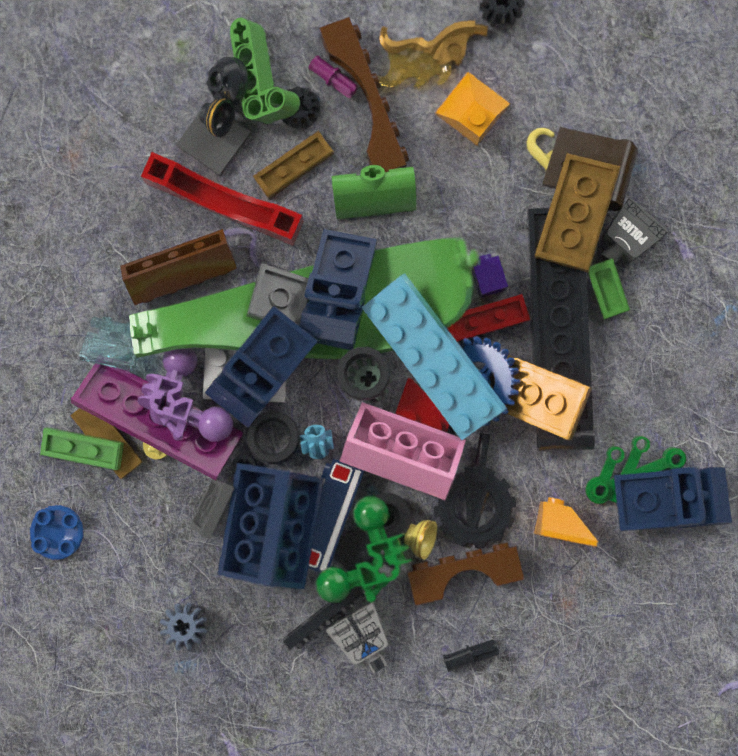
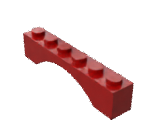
M151 152L141 174L143 181L151 187L294 246L304 223L302 214L278 204L259 200L227 188L154 152Z

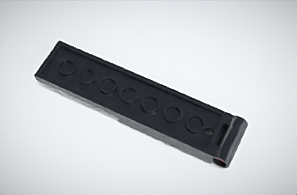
M550 208L528 209L533 364L592 388L586 272L535 258ZM592 389L572 440H567L535 426L538 452L594 450Z

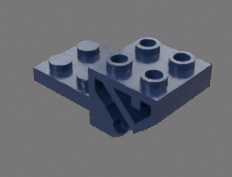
M323 229L312 273L310 272L305 290V298L309 299L302 311L300 327L315 338L317 344L347 350L354 349L363 314L362 307L366 302L365 291L377 246V239Z
M273 306L227 362L205 394L241 423L249 427L316 344L317 340Z
M686 467L668 471L614 475L620 532L671 527L680 529L732 523L725 467H707L702 469Z

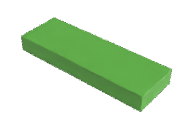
M46 427L43 430L40 455L119 470L124 442Z

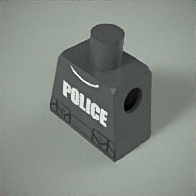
M629 197L602 237L609 247L601 254V257L605 261L612 258L614 264L621 257L631 263L660 241L669 231Z

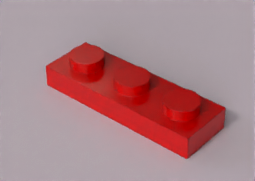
M523 294L468 309L447 330L459 342L463 341V339H470L528 322L530 317Z

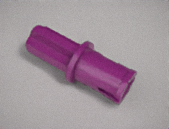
M319 55L312 59L308 69L326 81L325 84L328 87L333 86L347 98L354 96L357 92V84L343 75L339 67L334 68Z

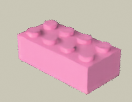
M362 402L347 437L340 462L445 500L454 479L466 440H461L460 437Z

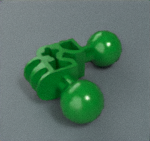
M367 496L360 499L353 510L356 525L368 532L371 544L366 546L369 555L374 557L373 562L365 561L356 564L357 569L348 572L338 567L324 569L316 580V591L324 601L330 603L341 602L350 594L351 588L362 585L367 601L374 602L382 588L386 587L390 581L399 575L400 565L413 561V559H405L403 551L409 549V545L401 546L399 540L405 533L387 538L384 525L389 517L388 507L378 497ZM385 560L388 561V564H394L395 569L391 571V576H388L386 572L381 573L380 568L384 566L383 561Z

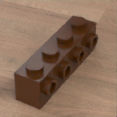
M221 229L123 264L120 268L123 282L135 306L151 302L153 299L166 294L176 293L185 287L201 284L210 278L226 275L230 271L236 270L237 266L225 233Z

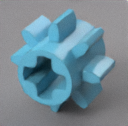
M321 425L309 426L305 429V435H300L302 453H309V456L313 459L324 458L329 454V449H334L331 430L325 431V428Z

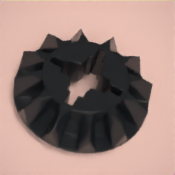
M298 85L295 88L287 89V91L296 93L300 101L303 99V107L306 110H299L295 116L292 115L281 120L287 126L295 129L311 126L320 114V102L317 95L309 88H302Z

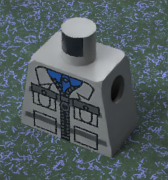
M369 602L327 627L326 631L354 665L366 660L373 673L387 666L380 651L389 646L373 602Z

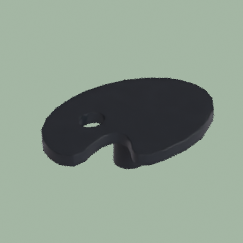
M364 530L350 532L339 540L336 556L338 561L348 571L357 569L356 564L365 561L372 563L374 557L368 553L366 545L371 544ZM386 560L383 561L388 567L395 568L394 564H388Z

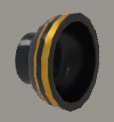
M223 98L216 99L211 103H205L199 113L201 123L205 124L206 129L212 135L219 138L225 136L230 131L235 118L234 104L231 100Z

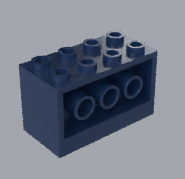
M237 463L234 475V489L229 503L217 575L268 587L305 589L324 478Z

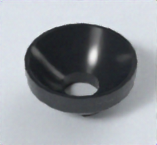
M223 57L209 70L207 87L214 100L220 98L231 100L234 106L241 102L248 86L246 66L236 57ZM220 74L221 80L219 86L217 87L218 76Z

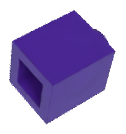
M491 254L479 256V264L471 268L479 297L483 298L506 291L508 284L499 255L491 257Z

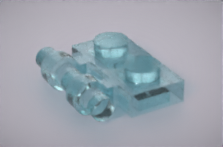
M93 316L90 326L100 330L98 334L87 332L79 354L80 360L134 372L138 358L134 355L130 322L125 324L113 321V318L110 317L98 318ZM110 332L124 334L122 339L109 337Z

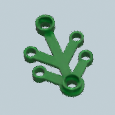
M638 435L632 439V448L620 475L657 472L667 468H682L686 463V454L679 448L669 447L663 452L662 458L636 468L642 453L650 448V441L646 437ZM640 439H643L645 442L642 449H638L636 445ZM611 446L607 449V458L599 476L591 478L586 484V496L594 503L602 504L608 500L616 503L614 478H611L616 463H620L625 457L623 449L618 446ZM614 450L619 451L617 459H612L611 453ZM678 454L680 460L678 463L673 464L672 457ZM602 485L604 492L601 495H597L595 490L598 486Z

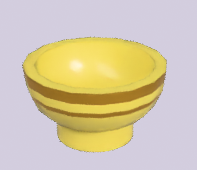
M425 520L417 525L410 524L408 531L405 533V545H409L412 552L421 559L425 560L432 552L437 537L436 522Z

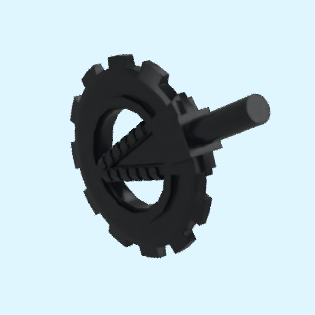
M479 433L475 466L464 467V472L455 473L445 500L439 498L438 506H434L435 518L440 517L442 523L439 526L440 530L445 536L450 534L456 538L454 543L463 547L465 543L474 544V548L486 547V542L491 540L494 543L498 542L504 537L502 532L506 526L511 528L515 519L511 517L512 508H516L515 496L510 497L507 490L511 486L505 478L499 480L494 476L496 471L486 467L490 434ZM463 490H465L467 525H464L455 513V501ZM490 493L495 503L493 517L487 524L478 527Z

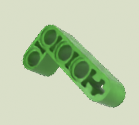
M237 18L231 24L230 37L233 55L244 63L248 73L247 91L241 100L244 115L248 119L265 124L294 115L300 106L299 97L296 93L274 87L263 27L250 20Z

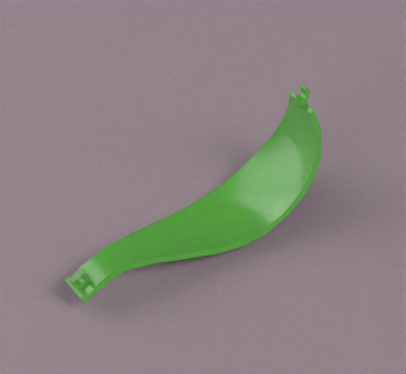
M460 237L432 239L375 250L365 291V304L405 273L444 326L448 328L462 317L471 304L473 287L470 269L479 264L477 251L473 250L471 254L467 255L465 241ZM314 265L290 272L309 278ZM255 282L190 301L130 314V333L134 355L139 358L171 350L194 347L238 350L261 322L246 316ZM363 310L354 348L370 347L378 350L380 353L394 351ZM316 343L304 358L341 359L350 350Z

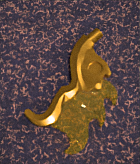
M475 21L456 22L447 26L431 41H426L422 37L392 41L387 36V27L383 26L380 33V44L388 53L390 70L385 76L377 75L380 84L386 87H396L412 77L418 80L413 87L419 88L435 75L440 77L437 81V86L444 84L451 74V62H454L456 66L462 63L468 39L473 37V34L486 36L488 25L475 24Z

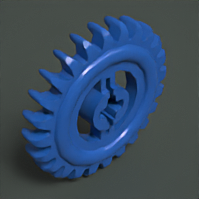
M479 337L473 338V344L469 339H463L464 348L461 345L460 347L472 363L482 362L486 364L478 371L490 386V377L494 374V392L505 406L506 404L514 405L515 402L511 395L519 394L513 387L520 384V380L514 379V375L519 372V369L511 368L515 358L506 359L509 350L502 349L500 351V343L494 342L492 346L489 338H484L483 344ZM507 407L504 411L501 412L502 414H508ZM500 415L495 416L493 420L498 422ZM491 420L488 421V422H487L486 424H484V425H485V426H489Z

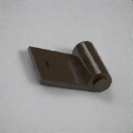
M560 127L542 186L556 189L567 153L620 166V172L608 211H619L623 206L639 150L634 142L628 139L617 140Z

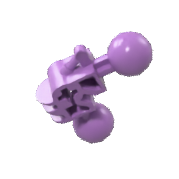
M182 348L165 352L162 362L167 371L166 376L148 374L146 380L149 384L143 385L141 389L145 396L139 397L137 402L150 410V417L153 422L158 425L167 426L172 432L173 438L177 441L183 438L187 425L199 428L202 436L209 441L219 442L226 439L233 430V420L228 411L221 407H211L204 412L193 409L192 399L181 398L183 394V382L181 380L183 377L190 375L197 366V356L192 348ZM165 396H166V407H164V408H163V411H161L160 409H161L162 406H164V404H165Z

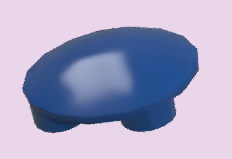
M62 505L48 506L37 511L30 527L33 551L52 560L65 559L73 555L80 547L84 536L83 524L79 516L71 508Z

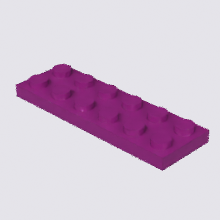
M99 357L72 396L71 404L216 481L242 439L243 432L233 427L232 432L226 439L213 442L204 438L199 428L187 425L183 438L179 441L175 440L168 427L153 422L150 417V410L137 402L139 397L145 396L141 391L142 386L149 383L112 362ZM165 396V404H164V406H162V408L160 409L161 411H163V408L166 407V396ZM193 406V409L198 410V411H202V410H200V409H198V408H196V407Z

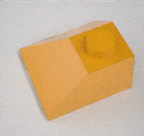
M467 72L435 114L478 146L510 103Z
M548 497L547 502H540L534 534L597 547V539L571 507L564 506L565 500Z

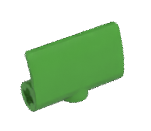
M370 165L364 167L360 175L357 176L356 173L331 176L336 219L416 210V184L413 167L389 169V172H385L381 166Z

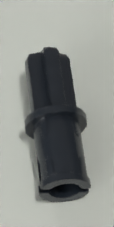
M492 639L471 647L466 645V648L443 655L448 672L470 664L475 666L476 662L498 656L499 649L495 640Z

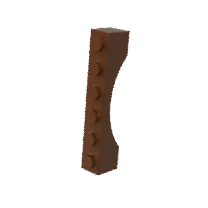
M350 17L320 27V38L329 61L341 67L356 81L368 101L372 115L371 139L367 148L369 165L381 166L385 172H389V169L405 168L407 166L406 162H409V156L406 148L399 146L397 138L400 137L395 121L390 123L387 113H390L389 104L386 97L381 98L378 92L381 85L376 72L371 74L368 65L371 64L368 50L366 48L362 49L359 40H362L358 25H352Z

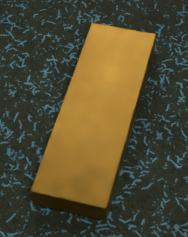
M317 131L253 175V178L266 197L270 199L333 156L334 151L321 133Z
M80 408L70 415L85 435L124 442L121 467L119 470H114L120 479L125 478L143 463L116 427Z

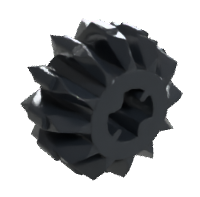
M482 0L483 2L479 4V10L484 12L482 19H491V28L497 22L500 23L501 29H504L506 22L513 26L516 23V18L520 19L522 17L523 11L521 9L524 8L525 1Z

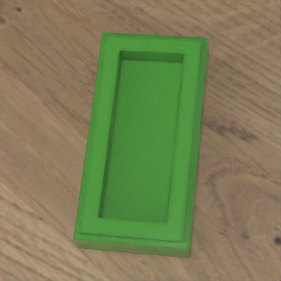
M611 258L590 266L587 273L604 320L630 311L613 259Z

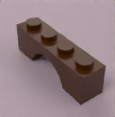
M505 542L493 545V551L482 553L480 548L465 552V558L455 559V555L439 558V564L429 566L428 561L411 565L412 570L407 571L415 606L443 599L444 590L449 580L457 573L465 570H477L485 573L496 586L524 580L517 547H509V543Z

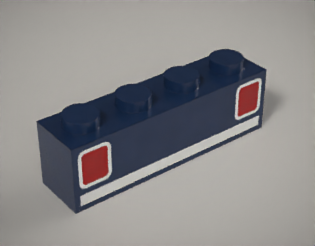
M334 458L332 463L326 462L321 478L326 480L321 491L308 569L319 573L330 567L365 472Z

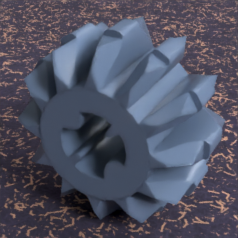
M189 602L186 603L184 611L181 604L176 603L174 605L175 612L171 609L165 611V614L170 619L160 620V624L168 626L167 629L160 631L161 636L167 634L171 636L166 641L167 645L176 640V650L182 648L183 642L188 650L192 649V640L197 644L202 642V638L197 633H207L205 627L199 626V624L206 622L207 618L202 617L198 619L197 615L201 612V608L198 607L191 612L192 604ZM180 619L184 623L190 624V628L186 629L188 633H185L183 629H178V625L181 623Z

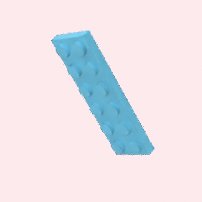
M405 273L362 307L461 440L506 409V406Z

